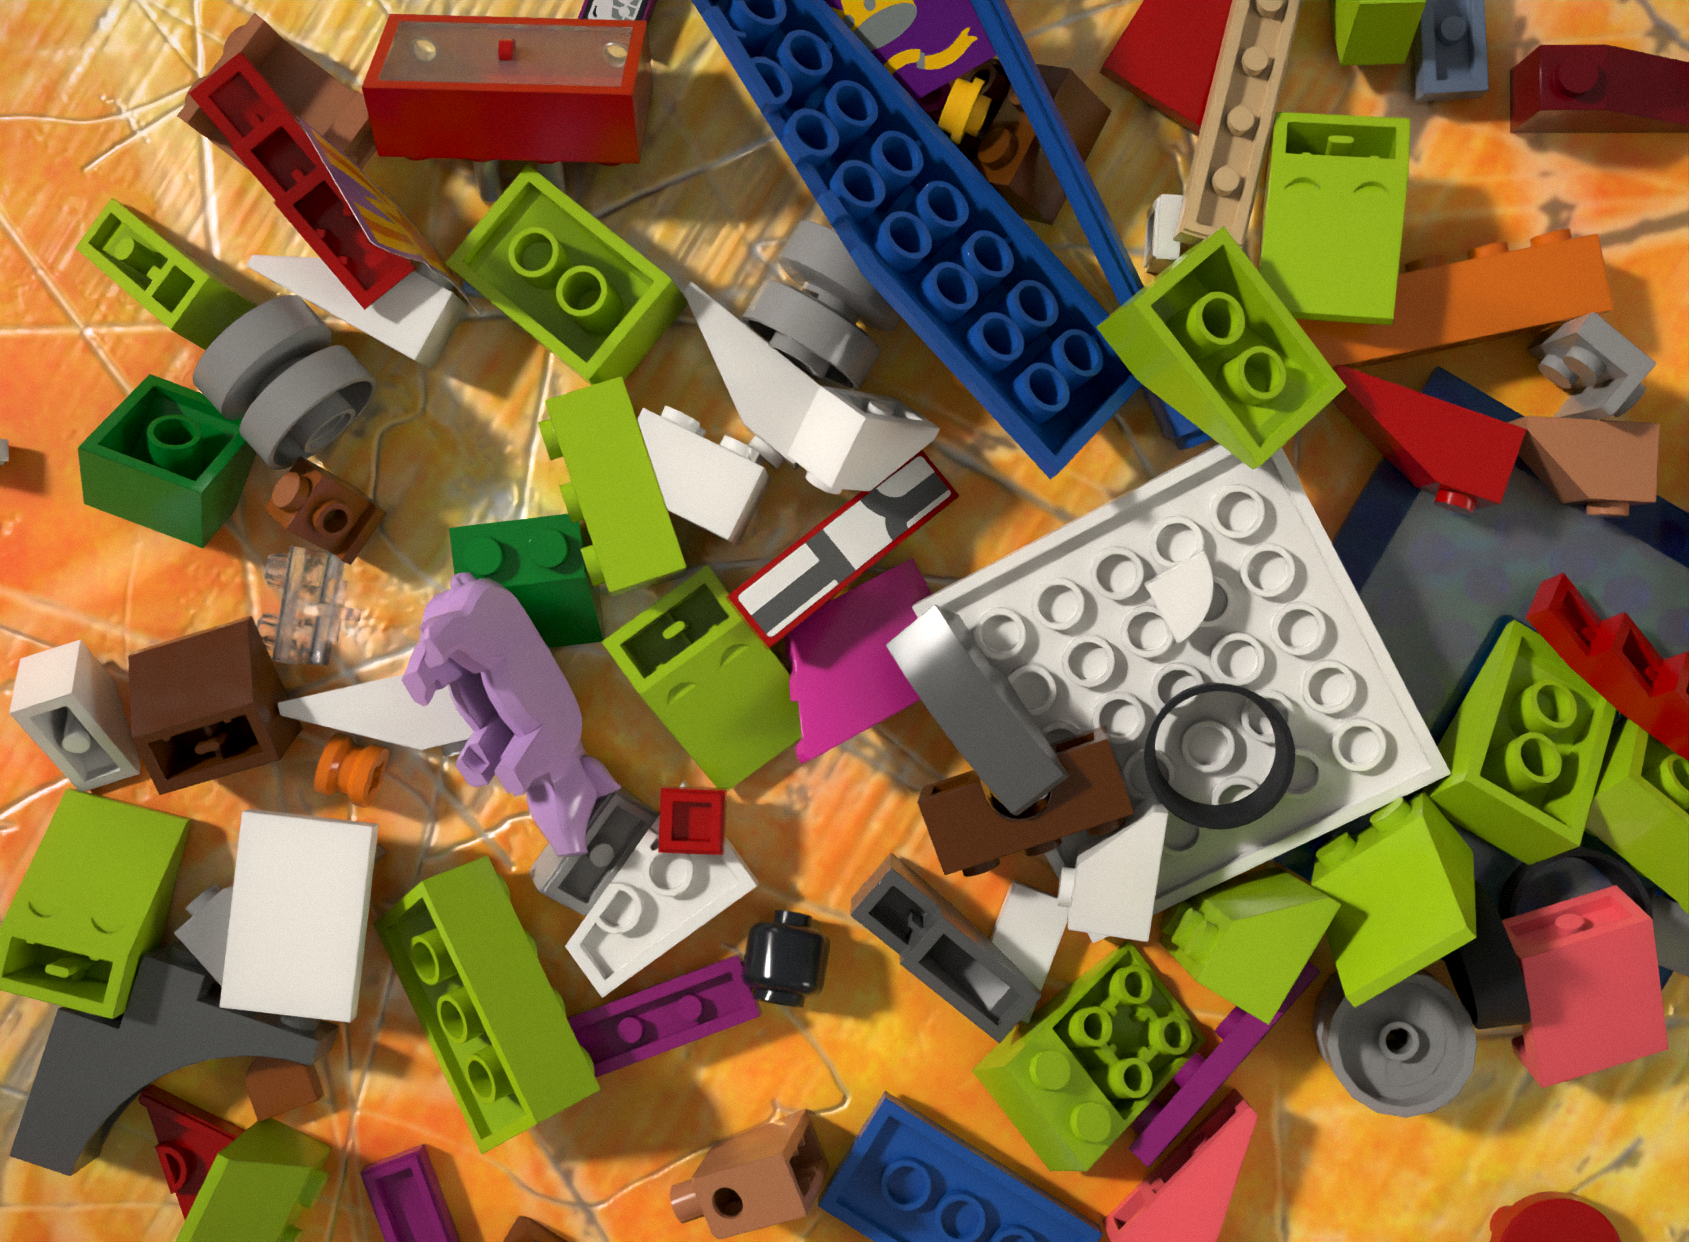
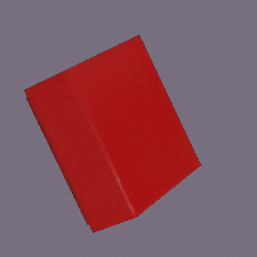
M662 786L660 794L658 853L723 855L725 853L727 788Z

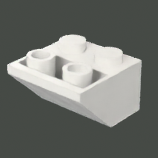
M665 406L660 416L643 408L637 420L667 510L681 519L738 546L771 480L765 468L761 466L764 459L759 457L760 452L727 435H724L720 445L704 438L707 431L699 427L700 422L671 407Z

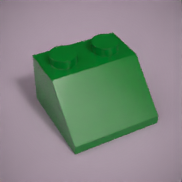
M149 374L78 447L83 501L85 505L204 548L236 510L257 453L240 435L239 428L242 419L228 420L223 417L202 393Z
M569 514L449 528L454 575L470 572L477 580L489 578L503 585L520 602L548 648L602 642L605 639L599 585H592L581 552V548L593 545L585 520L572 523Z

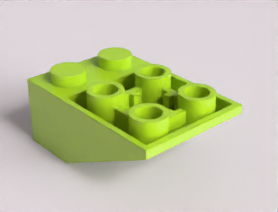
M1292 112L1275 113L1266 165L1258 271L1294 319L1392 325L1409 175L1410 118Z
M706 565L604 639L602 644L639 695L717 788H727V791H729L802 738L798 702H791L790 670L774 648L771 647L767 650L726 600V597L732 592L715 567Z
M73 788L66 789L1 923L0 991L110 1019L125 1013L143 955L160 947L192 819Z
M1126 941L1035 1011L1029 1024L1022 1021L1013 1028L1001 1043H998L972 1069V1072L1050 1171H1088L1207 1039L1130 941Z

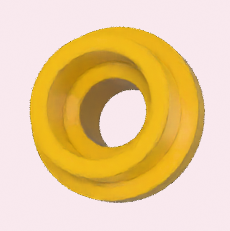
M958 77L945 103L938 127L950 133V140L956 144L961 143L965 133L977 137L988 113L992 99L981 95L985 85V81L975 77L973 83Z

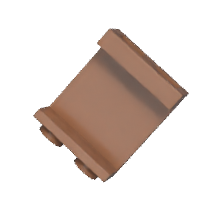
M256 13L252 15L245 25L239 26L229 35L224 44L223 55L207 76L199 78L192 84L186 94L185 105L177 115V117L248 169L231 149L233 145L188 94L236 54L242 52L249 58L296 117H300L348 156L361 170L377 151L364 95L359 91L354 93L285 41Z

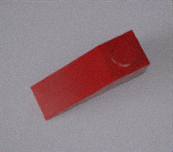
M1339 364L1332 367L1346 385V388L1331 402L1415 488L1435 494L1436 497L1433 502L1435 505L1452 512L1472 515L1474 509L1501 504L1527 429Z

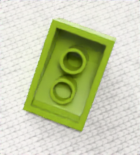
M528 164L445 262L452 271L590 386L620 376L625 381L689 304L672 278Z
M1224 226L1183 253L1096 327L1140 383L1252 470L1266 462L1346 388L1343 381Z
M1513 620L1504 628L1437 746L1451 774L1424 786L1423 791L1447 819L1527 865L1579 847L1617 709L1572 670L1541 634Z
M1424 791L1408 801L1399 797L1395 801L1380 807L1370 818V825L1352 836L1348 832L1339 833L1325 842L1316 852L1317 858L1315 859L1311 886L1342 904L1325 932L1345 997L1354 1008L1477 938L1473 851Z

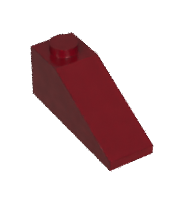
M1606 44L1540 45L1510 70V133H1689V62Z

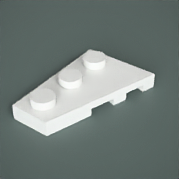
M684 780L680 785L684 787H690L686 780ZM660 815L648 829L620 871L565 945L602 998L758 885L759 881L726 836L725 853L723 855L658 853Z

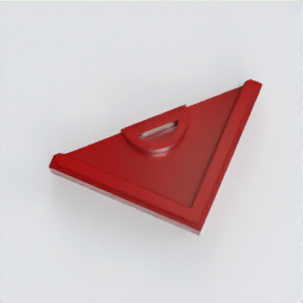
M151 1084L142 1090L138 1098L139 1103L147 1108L159 1143L155 1146L170 1193H176L181 1211L186 1220L217 1154L246 1130Z

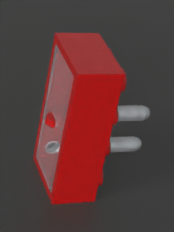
M389 14L362 85L378 157H404L413 161L429 158L469 159L473 161L479 197L488 206H493L504 193L499 160L536 162L538 173L566 195L562 162H593L604 166H617L623 163L639 164L653 94L647 21Z

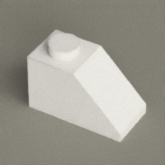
M820 385L787 456L808 471L805 476L808 482L825 492L838 495L842 489L871 491L936 438L940 428L896 397Z
M81 639L20 659L9 714L77 790L85 792L140 774L141 763L131 738V732L115 681Z
M1151 795L1135 806V814L1123 817L1125 823L1118 829L1093 836L1077 848L1074 868L1062 867L1057 906L1068 907V930L1144 942L1149 941L1168 818L1167 809L1156 796Z

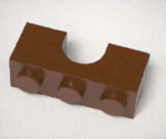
M1106 725L1049 744L1069 777L1018 816L1009 812L974 770L924 786L917 803L944 875L962 870L963 875L966 877L976 876L997 867L1000 864V857L1022 850L1026 856H1037L1059 847L1062 844V837L1086 830L1089 836H1097L1121 827L1125 823L1123 817L1135 813L1132 797Z

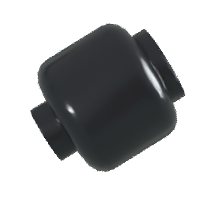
M775 910L773 922L762 921L750 928L741 977L745 985L755 989L754 1000L804 1008L805 998L816 997L822 992L830 941L821 931L811 928L812 916L791 911Z

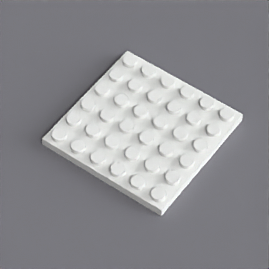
M1218 444L914 603L912 606L918 618L935 604L960 615L990 665L1005 673L1049 744L1106 725L1132 797L1133 807L1151 795L1156 796L1149 784L1145 771L1144 749L1146 739L1160 710L1178 693L1200 684L1226 683L1257 693L1280 712L1291 731L1295 745L1294 773L1286 793L1266 815L1250 824L1232 829L1220 830L1198 827L1181 820L1167 810L1168 818L1153 915L1451 774L1282 447L1260 467L1252 470ZM1204 551L1209 560L1213 575L1211 604L1199 627L1185 640L1177 643L1144 583ZM1228 691L1201 693L1178 704L1161 722L1155 741L1157 763L1168 784L1182 796L1208 805L1232 803L1254 792L1264 782L1272 768L1276 747L1272 726L1264 712L1245 696ZM1086 830L1062 837V844L1059 847L1045 853L1059 881L1062 867L1074 868L1077 848L1093 837L1087 835ZM1088 933L1093 943L1108 937Z

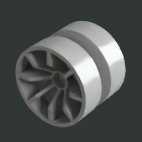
M801 220L777 260L784 271L802 287V291L782 282L764 280L742 319L756 333L769 341L768 346L776 349L798 368L817 378L823 379L825 376L841 385L858 390L881 351L872 338L858 327L856 323L859 322L877 330L893 332L902 317L862 275L834 230L812 221Z
M284 295L271 299L241 316L211 343L201 356L193 373L194 385L224 418L228 420L242 419L239 428L240 435L273 470L292 467L299 456L308 459L333 442L362 414L377 389L376 379L348 348L341 345L329 347L332 340L331 330L306 302L297 295Z

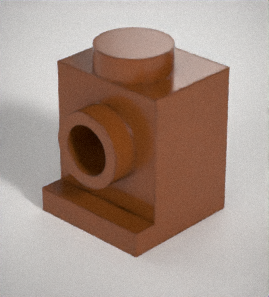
M299 456L290 471L277 481L272 497L264 507V510L284 529L327 550L349 565L354 562L387 513L358 487L302 456Z

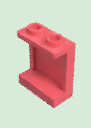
M1617 885L1502 920L1522 973L1531 1014L1530 1023L1521 1024L1523 1035L1515 1037L1511 1041L1513 1053L1541 1088L1567 1082L1577 1077L1668 1050L1653 920Z

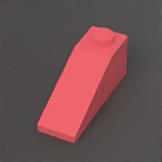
M1235 1088L1102 1221L1110 1242H1217L1258 1118L1255 1110Z

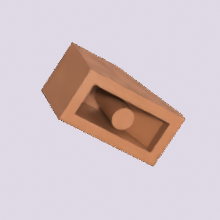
M1526 416L1507 422L1527 429L1518 455L1562 504L1587 505L1586 516L1621 518L1629 517L1630 506L1656 503L1660 423Z

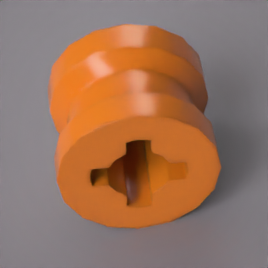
M340 732L335 733L328 741L319 759L314 778L315 792L325 796L340 793L348 796L353 805L362 808L369 807L381 787L389 760L388 748L377 744L362 747L356 745L351 736Z

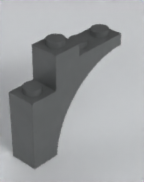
M181 940L172 941L161 948L143 955L125 1013L110 1019L63 1006L58 1008L9 1156L72 1176L100 1156L103 1144L127 1107L141 1094L143 1089L161 1076L192 1064L234 1056L279 1058L311 1066L332 1049L339 1026L315 1018L219 1007L221 985Z

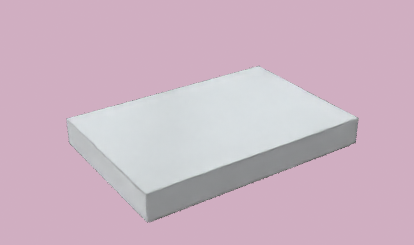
M256 809L242 811L219 1007L349 1023L357 1017L379 824Z

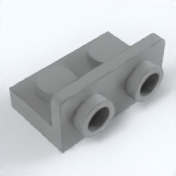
M1595 312L1543 330L1527 349L1531 355L1540 361L1538 369L1548 380L1562 388L1569 389L1572 387L1574 389V392L1553 416L1558 418L1597 420L1612 415L1615 417L1623 415L1643 396L1646 386L1641 382L1657 364Z

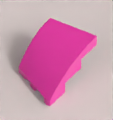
M913 558L827 602L784 636L786 656L791 665V676L789 678L791 702H798L802 740L795 747L796 756L801 764L812 760L921 700L886 646L888 642L918 619L912 608L914 603L932 595Z

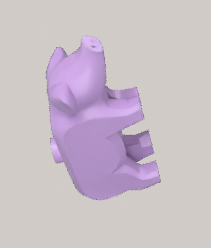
M470 572L457 573L450 580L451 588L434 595L428 602L423 614L422 625L419 627L421 629L419 643L412 651L402 677V682L414 702L422 706L430 703L436 690L443 689L449 684V694L456 710L474 731L465 743L456 762V768L467 784L473 787L488 785L496 774L507 793H512L515 797L526 792L529 814L552 846L557 857L588 854L585 843L586 828L596 800L620 789L621 786L599 759L587 755L581 741L582 715L573 691L552 656L550 649L543 641L517 598L503 585L489 578L477 580Z

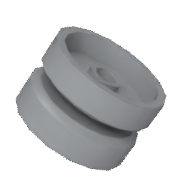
M1424 969L1414 973L1356 1008L1345 997L1338 971L1329 976L1316 997L1312 1029L1318 1052L1351 1097L1377 1113L1407 1118L1435 1112L1459 1095L1474 1070L1477 1039L1471 1016L1453 991ZM1390 1032L1391 1039L1386 1040V1036Z

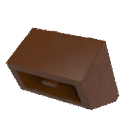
M991 58L975 67L966 79V81L973 83L975 77L984 80L985 85L981 95L992 99L983 125L977 137L965 133L961 143L954 144L1022 219L1053 225L1067 197L1000 60ZM1036 64L1085 163L1112 111L1070 68ZM943 131L950 139L951 134L946 131Z
M252 616L133 651L128 656L131 738L159 795L278 761L303 729L299 720L280 715L278 703L290 699Z

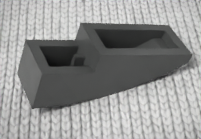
M935 604L886 644L903 674L957 750L1011 814L1018 816L1069 777L1005 673L990 665L960 615Z
M890 853L851 898L850 916L900 955V965L999 1044L1042 997L1039 989L975 925L894 854Z

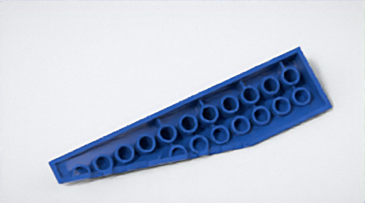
M692 0L862 275L1047 477L1052 479L1142 385L1096 328L1110 315L824 0Z

